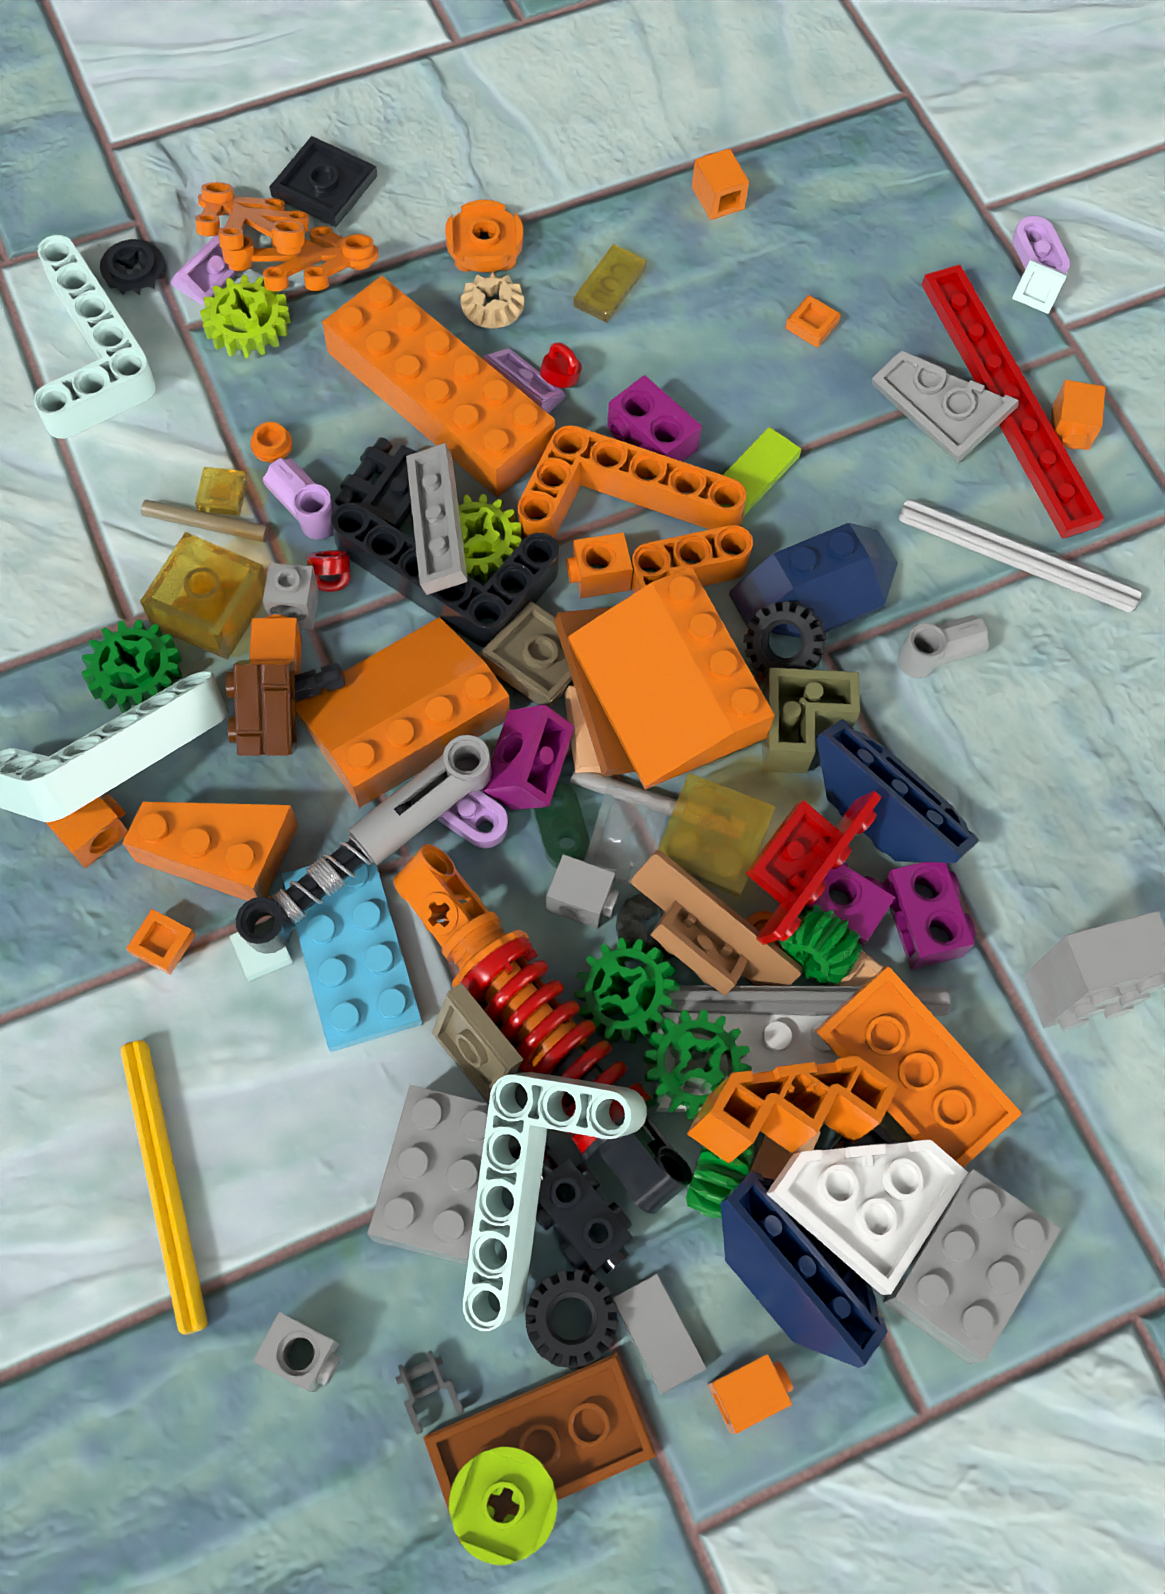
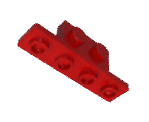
M876 791L856 799L836 827L804 800L797 803L745 873L780 903L756 937V940L762 945L777 940L783 942L799 927L801 919L797 917L806 904H812L823 893L827 886L823 879L830 869L838 868L848 858L852 851L848 844L855 834L863 833L875 820L877 814L873 809L882 798Z

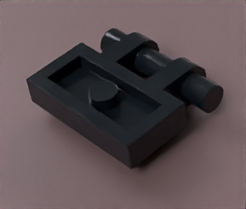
M380 437L373 447L368 446L360 456L361 464L353 475L348 474L340 484L341 492L336 497L335 503L340 506L345 503H354L355 500H363L360 504L361 506L399 530L412 512L406 456L417 453V451L402 445L393 457L388 454L393 447L387 439ZM383 472L375 484L369 482L374 473Z

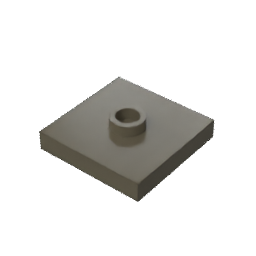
M530 601L479 653V657L494 674L538 705L545 704L551 708L562 697L568 686H572L574 683L556 629L555 617Z
M462 983L448 991L432 1034L484 1100L489 1103L490 1093L496 1081L505 1075L516 1074L523 1058Z

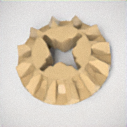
M492 271L489 277L483 278L477 274L473 283H465L464 292L461 295V307L464 315L472 323L484 328H501L513 323L521 315L524 308V297L520 284L512 283L509 274L500 278ZM499 293V300L493 299L490 303L486 304L485 296L492 297L494 294Z

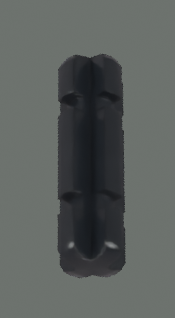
M333 663L320 667L322 672L317 673L313 669L295 675V702L322 695L323 689L332 692L345 686V676L340 665Z

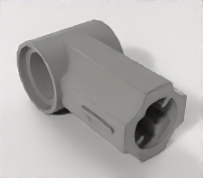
M974 615L937 626L930 623H919L911 629L900 649L897 658L898 665L903 673L910 677L925 678L932 673L935 667L986 652L990 645L988 629L982 618H976Z

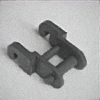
M432 1350L428 1351L429 1360L415 1367L405 1370L402 1364L399 1365L400 1376L395 1377L398 1385L404 1383L410 1399L403 1403L417 1435L422 1433L423 1429L417 1418L414 1404L418 1399L439 1389H447L457 1414L459 1415L464 1412L452 1380L444 1382L438 1367L444 1363L442 1357L435 1358ZM434 1371L437 1382L414 1392L410 1381Z

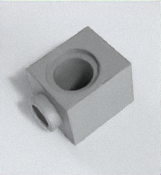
M269 563L263 596V604L267 616L279 614L288 618H296L299 629L314 630L319 589L313 566Z
M562 855L546 895V911L598 929L603 915L611 918L619 898L620 891L613 889L616 873Z
M278 1312L252 1362L307 1391L315 1392L319 1383L327 1386L335 1374L341 1360V1356L335 1354L340 1343ZM300 1340H309L314 1347V1359L307 1368L295 1370L289 1362L290 1349Z

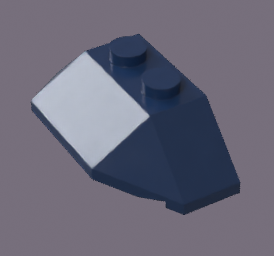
M848 522L773 553L729 591V596L746 626L756 616L755 613L767 605L779 601H797L805 607L812 608L815 611L814 614L823 621L822 627L824 632H828L884 608L898 562L878 530ZM779 624L771 631L780 635L802 638L798 629L790 624Z
M843 719L821 732L817 738L827 800L838 809L839 814L843 817L856 799L876 791L882 797L873 809L877 816L863 833L872 840V843L878 850L888 854L894 861L956 863L980 841L973 832L968 830L966 822L955 808L886 747L866 734L854 731V728Z
M753 1170L750 1171L721 1202L726 1263L792 1342L857 1368L865 1366L888 1333L884 1319L878 1316L876 1298L871 1285L766 1194L776 1179L765 1178L761 1173Z

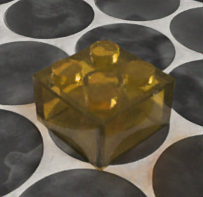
M185 532L140 600V603L151 626L157 624L161 631L228 660L251 624L252 618L255 617L263 604L266 574L262 564Z
M688 773L657 850L662 851L698 882L740 898L749 877L745 873L757 857L776 806Z

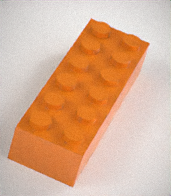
M382 275L322 321L328 353L436 446L446 443L452 454V460L495 497L500 496L540 461L552 435L555 433V419Z

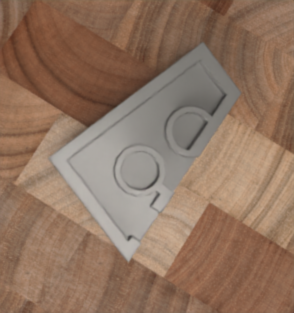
M902 350L872 378V385L957 463L1018 407L1019 400L1008 395L1002 397L985 390L984 385L970 380V382H966L946 373V369Z

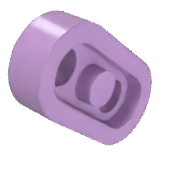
M1028 216L1019 221L1012 242L1025 270L1029 261L1033 259L1063 273H1067L1070 267V259L1053 225L1047 219L1039 216Z
M480 790L468 793L437 818L442 824L479 848H491L500 844L508 831V817L505 809ZM482 822H489L494 826L489 832H481L477 827Z

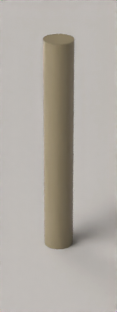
M145 499L141 508L142 516L264 543L267 541L269 527L266 525Z

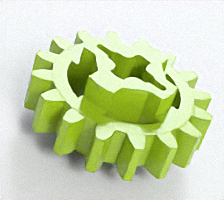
M242 275L241 283L235 284L231 278H227L226 288L222 289L216 285L212 287L215 297H204L205 309L200 310V315L207 339H212L217 350L226 346L228 356L231 357L237 350H242L245 358H249L251 350L255 349L261 355H265V345L270 344L277 348L279 346L277 335H288L286 324L291 323L286 296L279 294L278 291L267 290L263 277H258L254 283H249L247 275Z
M467 494L464 495V504L458 505L467 575L472 579L474 575H480L482 581L487 583L489 573L493 571L495 573L522 542V538H520L522 537L521 523L515 522V511L513 509L503 512L502 500L498 499L490 505L487 504L486 494H481L478 502H472ZM497 527L503 533L504 541L500 539V533L496 531Z

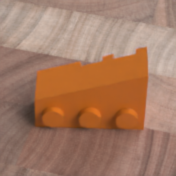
M142 801L122 843L137 863L249 901L252 898L267 896L297 830L298 822L291 805Z

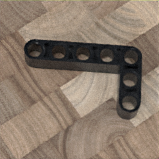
M356 503L342 504L331 515V526L337 550L347 552L352 562L434 617H440L449 627L483 648L530 601L536 604L558 576L559 546L557 541L546 533H534L527 536L484 586L467 575L468 582L426 595L420 586L419 578L412 577V575L418 573L415 540ZM350 529H359V530H357V531H355V532H352V533H351V532H346L347 530H350ZM383 551H392L391 554H387V555H380V554H379L380 552H383ZM536 558H543L547 561L539 563L534 562L532 560ZM509 588H519L522 591L510 593L506 590ZM451 595H458L461 597L459 600L449 601L445 599ZM484 618H493L497 620L491 624H483L479 622L481 619Z

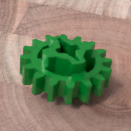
M137 619L133 628H127L123 620L118 621V631L114 633L104 627L101 629L105 638L103 641L100 642L92 639L89 641L94 654L82 655V661L87 669L81 673L87 685H89L88 689L95 700L100 698L108 710L118 704L122 714L130 710L131 705H138L173 685L171 679L182 678V672L178 666L182 662V658L178 649L175 648L176 646L171 635H163L157 624L152 625L146 630L141 619ZM125 661H128L132 666H135L137 669H139L140 672L137 673L133 667L130 668L125 663Z
M619 938L617 950L614 951L603 943L600 945L603 956L599 960L590 955L586 957V961L592 967L590 972L577 973L576 977L585 983V988L575 991L574 997L587 1003L580 1008L579 1014L585 1019H592L596 1028L595 1032L600 1034L605 1031V1038L616 1043L622 1033L626 1042L635 1044L637 1032L639 1031L650 1039L653 1033L652 1025L655 1022L661 1025L666 1019L663 1015L664 1010H676L678 1004L669 998V993L680 990V985L674 980L667 979L676 970L668 961L662 962L664 954L656 947L648 952V944L643 940L637 939L633 948H631L627 940ZM636 961L647 965V967L638 966L635 969H630L624 962ZM627 983H631L632 985L628 988L630 996L624 999L622 997L626 994L624 986ZM653 993H655L652 1003L650 1004ZM619 1012H624L629 1017V1020L617 1021L610 1019L607 1015L609 1013L615 1015Z
M705 1009L700 1011L696 1020H692L687 1010H683L678 1016V1025L669 1018L662 1022L661 1028L665 1036L656 1032L652 1033L648 1042L657 1050L646 1051L643 1061L654 1065V1068L646 1072L644 1079L645 1082H658L659 1087L653 1097L660 1099L667 1095L671 1099L668 1107L669 1112L673 1113L682 1105L686 1107L687 1119L695 1117L698 1109L702 1108L708 1096L724 1081L725 1075L720 1070V1062L725 1054L728 1060V1076L734 1072L752 1070L751 1066L741 1063V1059L750 1052L749 1046L737 1047L735 1041L741 1031L737 1028L727 1033L723 1029L726 1017L723 1015L715 1023H711L708 1021V1013ZM693 1034H702L710 1037L711 1040L695 1038ZM668 1046L672 1049L670 1053L675 1058V1065L670 1073L667 1072L665 1064ZM712 1054L703 1069L699 1067L694 1071L691 1069L687 1073L682 1074L691 1059L695 1061ZM684 1087L699 1089L703 1095L690 1094L681 1089Z

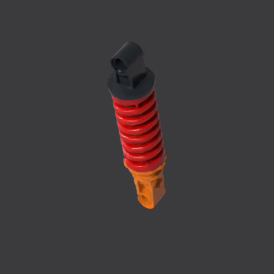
M423 845L394 877L393 883L400 896L410 904L423 921L426 929L433 934L442 946V954L447 961L454 962L460 971L454 978L452 987L454 988L462 983L523 1058L518 1070L614 1086V1083L627 1073L628 1068L626 1064L622 1061H617L603 1072L597 1063L603 1060L612 1050L609 1042L605 1040L598 1042L588 1051L585 1047L589 1043L588 1038L596 1029L594 1023L590 1020H584L576 1025L572 1018L579 1012L580 1005L572 999L563 1004L558 1002L557 998L562 994L564 985L557 979L544 984L541 979L549 969L548 964L544 960L539 959L529 964V962L538 957V954L533 949L526 932H522L520 929L507 934L500 926L501 919L495 912L488 911L479 896L456 870L450 857L434 845ZM438 920H445L444 922H437ZM637 1082L628 1088L636 1091L643 1097L647 1109L645 1122L638 1131L615 1139L566 1133L575 1134L572 1140L578 1146L579 1151L582 1153L581 1158L586 1164L602 1157L624 1185L632 1201L643 1211L654 1214L691 1183L692 1172L686 1160L674 1150L650 1119L660 1106V1103L655 1097L652 1098L645 1088ZM565 1092L561 1100L562 1109L567 1116L572 1117L576 1110V1102L569 1092ZM613 1100L609 1107V1116L616 1125L621 1126L625 1119V1110L621 1103Z

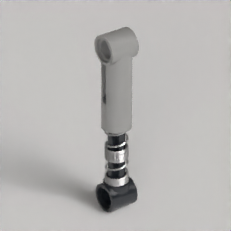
M461 735L452 739L445 747L442 756L348 829L350 834L348 837L349 841L340 842L339 849L330 856L324 854L323 858L317 859V862L309 866V869L306 868L305 876L297 882L290 881V888L286 891L280 889L273 896L269 894L266 897L252 898L245 902L238 910L236 916V929L239 935L257 952L268 954L283 949L290 940L292 930L296 928L295 924L300 922V919L306 917L307 909L316 902L322 904V897L326 894L331 897V894L340 890L342 885L345 886L344 880L349 876L355 877V871L365 863L368 865L373 863L378 866L468 793L477 792L489 783L492 775V766L486 744L478 737L472 735ZM465 757H473L480 761L479 765L472 771L465 772L456 768L457 763ZM265 916L275 917L274 927L269 933L259 936L254 934V926L259 919Z

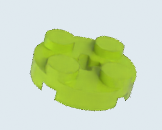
M498 1447L481 1452L459 1471L450 1492L449 1513L454 1532L468 1553L485 1563L508 1565L526 1559L545 1544L555 1524L557 1498L552 1478L537 1458L518 1448ZM503 1488H509L514 1491L512 1501L519 1504V1511L517 1515L507 1514L504 1521L500 1522L493 1518L495 1509L488 1505V1498L490 1494L500 1495Z

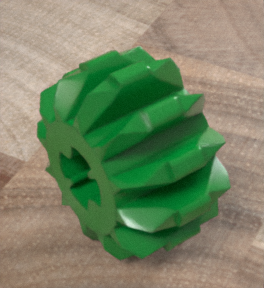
M816 904L811 908L803 907L797 916L801 919L799 927L787 940L783 942L778 940V943L787 955L802 966V972L805 973L807 979L814 977L824 985L829 982L840 983L844 977L848 976L859 960V954L863 949L858 942L860 934L847 926L848 920L838 918L832 909L825 912Z
M702 1146L692 1175V1181L686 1194L688 1207L698 1210L699 1214L707 1217L722 1219L721 1202L739 1184L742 1178L749 1173L754 1154L753 1146H749L729 1164Z

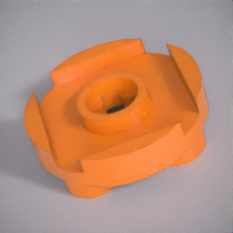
M475 200L462 205L461 212L455 215L454 218L451 215L445 226L446 247L450 256L454 259L455 266L463 272H494L512 269L516 265L517 257L523 248V225L520 217L515 212L514 217L511 213L505 211L504 204L494 200ZM488 232L490 239H479L480 233Z

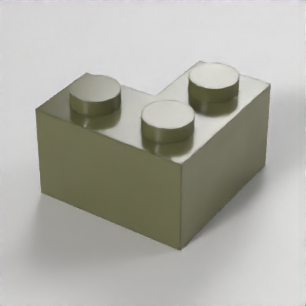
M769 668L762 693L775 717L767 738L762 740V771L807 773L815 754V733L821 734V732L842 719L854 727L860 714L859 672Z

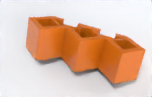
M859 1056L839 1058L835 1062L817 1065L815 1062L778 1066L773 1071L752 1073V1070L734 1072L708 1096L687 1135L728 1164L754 1143L760 1131L791 1153L819 1132L823 1123L851 1143H855L881 1123L899 1084Z

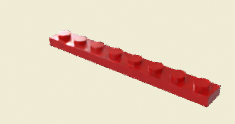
M961 265L925 274L922 287L974 381L984 385L985 390L1004 397L1008 395L1019 400L1018 407L999 426L1061 538L1064 539L1099 527L1104 520L1100 509Z

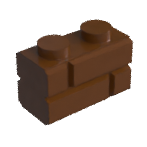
M239 660L234 663L233 671H228L226 674L228 699H235V716H230L228 719L229 743H236L237 755L239 756L292 755L297 750L294 660Z

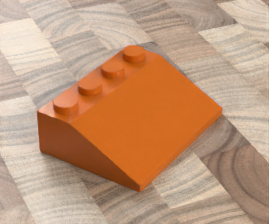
M692 566L649 583L568 636V642L645 790L767 738L775 715Z
M440 617L343 672L345 676V686L332 692L323 689L322 695L295 702L296 715L359 808L423 771L443 755L445 747L452 739L461 735L480 737L505 721L507 712L510 710L509 695L487 664Z

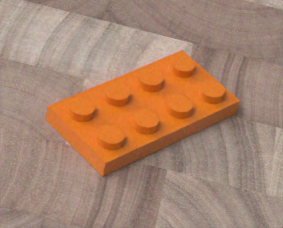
M884 966L814 1030L839 1058L859 1056L899 1084L887 1112L913 1141L932 1140L963 1168L1022 1115V1112L889 966Z

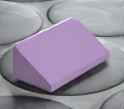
M216 235L174 275L170 283L185 295L205 306L204 297H214L212 287L216 285L223 288L226 285V279H232L239 271L231 270L228 264L224 262L222 248L219 246V235Z
M510 348L484 355L483 357L484 361L547 413H550L566 397L564 391L545 382L539 371Z

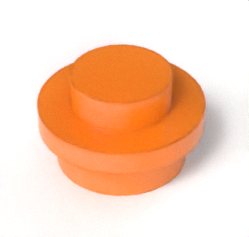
M265 422L254 430L250 446L256 458L263 462L274 463L279 458L285 459L290 454L293 442L290 433L282 425L276 422Z

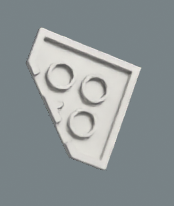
M932 1140L802 1151L792 1155L766 1194L881 1295L891 1294L968 1172Z

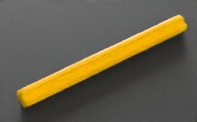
M137 1040L122 1045L120 1052L177 1328L181 1334L187 1335L205 1329L208 1321L149 1045L144 1040Z

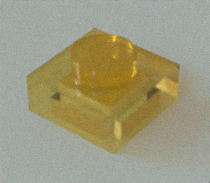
M203 467L195 499L197 510L240 516L248 483L246 472Z

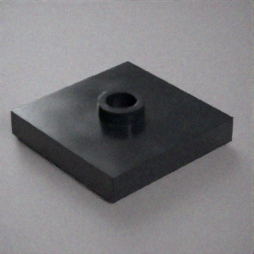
M311 136L269 186L271 197L281 199L286 204L336 228L375 180L377 168L369 162Z

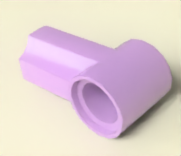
M279 458L269 465L268 471L263 477V482L269 491L299 522L303 533L307 537L316 540L331 536L333 534L331 515L335 509L328 490L322 485L315 484L292 458L287 460Z

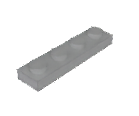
M446 443L406 456L419 582L426 595L468 582L453 460Z

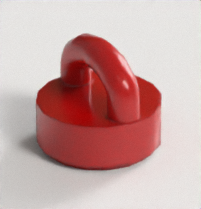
M557 342L550 346L549 353L542 359L540 374L544 381L552 386L569 388L578 383L582 365L567 345Z
M326 550L313 552L307 556V566H313L320 591L335 592L348 586L350 582V558L347 552ZM340 574V578L336 581H324L320 578V575Z

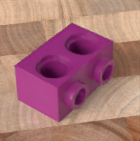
M643 375L609 401L607 427L615 439L682 462L698 451L702 426L646 375Z
M921 862L892 869L883 884L886 886L888 893L895 896L889 908L910 970L964 957L975 944L976 932L972 918L968 913L964 914L958 898L960 896V885L956 874L948 870L946 863ZM922 884L927 886L932 891L934 898L928 899L920 896L914 885ZM935 926L943 929L948 936L949 942L936 940L930 933V927Z

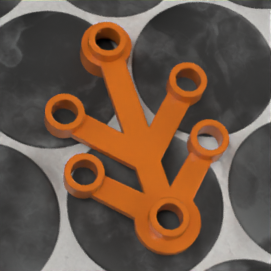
M209 182L201 186L198 204L204 209L201 214L195 217L197 234L201 236L219 235V246L221 248L237 250L244 247L243 228L247 224L272 238V243L276 246L278 253L295 255L301 252V247L305 244L304 232L309 230V218L306 212L285 211V202L278 198L263 199L236 196L233 193V187L223 182ZM229 214L230 216L225 227L220 228L219 216Z
M327 226L312 228L309 232L310 241L305 239L301 252L295 255L278 253L273 243V248H254L253 240L244 235L243 248L237 250L222 248L224 262L234 271L248 270L252 267V262L286 261L278 266L268 267L263 271L264 285L269 291L285 290L289 286L288 277L304 270V281L307 289L311 291L324 290L329 286V276L348 267L354 270L367 269L377 261L379 253L370 236L353 234L343 238ZM321 261H327L319 266H312Z

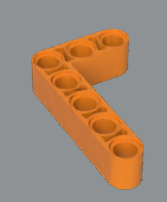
M568 425L557 429L552 435L517 507L523 540L534 533H546L555 538L580 486L706 529H714L728 525H742L746 490L739 481L578 426ZM720 504H729L732 507H723ZM537 517L543 518L540 520H533V518Z
M728 525L640 545L632 556V592L634 594L653 581L691 566L702 586L735 580L741 577L747 570L753 547V538L745 528L737 525ZM731 550L738 553V555H731L725 551ZM692 559L697 561L698 563L690 564L685 562L684 560ZM652 568L657 570V572L649 573L644 571L643 569Z

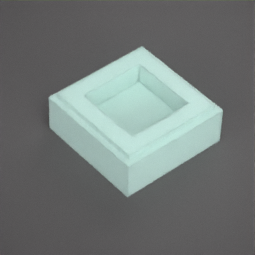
M1031 259L1012 299L1049 314L1068 274Z
M274 917L254 926V934L259 936L269 933L275 924ZM238 932L230 935L248 982L293 963L286 945L275 953L264 954L254 950Z

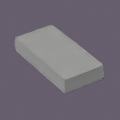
M657 1274L613 1298V1301L616 1302L618 1313L660 1395L707 1369Z

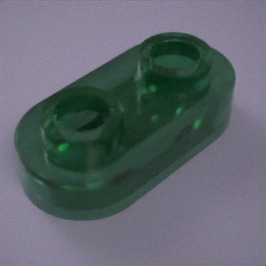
M557 781L553 797L562 799L564 803L559 807L533 808L546 859L555 868H558L562 855L586 862L590 850V839L578 797L572 787ZM563 838H571L576 844L572 848L566 849L560 846L559 841Z

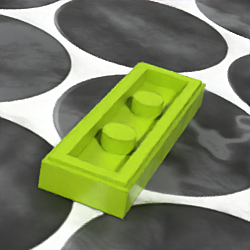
M768 427L723 474L739 481L745 487L744 516L800 457L802 449L771 427ZM720 504L723 507H732L729 504Z

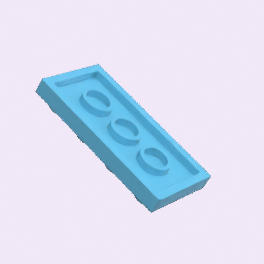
M365 863L355 871V877L349 876L344 880L345 886L342 885V888L331 894V897L327 894L322 897L323 903L319 904L316 902L306 910V917L300 919V922L295 924L330 1053L423 1025L377 866L373 863L371 865ZM309 866L283 873L282 878L285 889L290 888V881L297 882L305 876L306 868L309 869Z

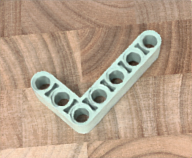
M53 235L45 238L38 245L37 252L51 286L98 358L97 361L42 386L34 395L33 402L47 432L55 438L65 439L147 401L155 393L156 383L145 353L73 242L68 237Z
M211 671L197 672L179 680L49 757L17 748L1 750L0 808L42 822L59 820L72 814L219 724L228 717L229 710Z
M536 1072L505 1075L499 1078L493 1085L489 1099L463 1297V1313L473 1328L480 1331H491L517 1318L523 1310L547 1128L604 1139H615L632 1134L642 1127L647 1116L643 1097L636 1091L625 1087ZM519 1084L527 1092L528 1101L524 1109L515 1100V1090ZM565 1092H569L576 1102V1110L572 1117L567 1116L562 1109L561 1100ZM613 1100L621 1103L625 1110V1119L621 1126L616 1125L609 1116V1107ZM511 1135L519 1141L521 1146L518 1160L510 1154L508 1149ZM504 1187L508 1188L514 1197L512 1211L508 1210L503 1204L501 1194ZM496 1239L500 1240L507 1249L506 1262L502 1261L495 1252ZM489 1291L494 1293L499 1299V1313H496L490 1307L488 1302Z

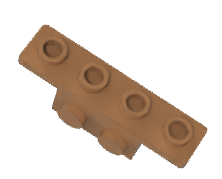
M656 850L632 877L631 884L665 911L650 935L668 953L678 957L695 971L702 981L712 985L724 996L736 985L741 974L755 986H790L800 976L803 970L800 964L773 942L762 945L756 940L760 933L756 928L662 851Z

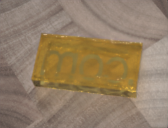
M613 244L574 296L573 306L608 323L646 270L647 260Z

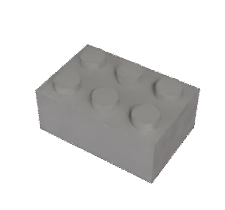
M1159 911L1065 935L1023 975L1043 1029L1060 1024L1062 1031L1071 1030L1089 1023L1088 1017L1102 1012L1106 1019L1124 1015L1134 1010L1132 1005L1149 999L1150 992L1165 987V925Z
M409 1085L367 1233L372 1241L468 1265L489 1104Z
M972 1169L964 1178L895 1289L886 1296L883 1303L968 1364L986 1361L1061 1229Z

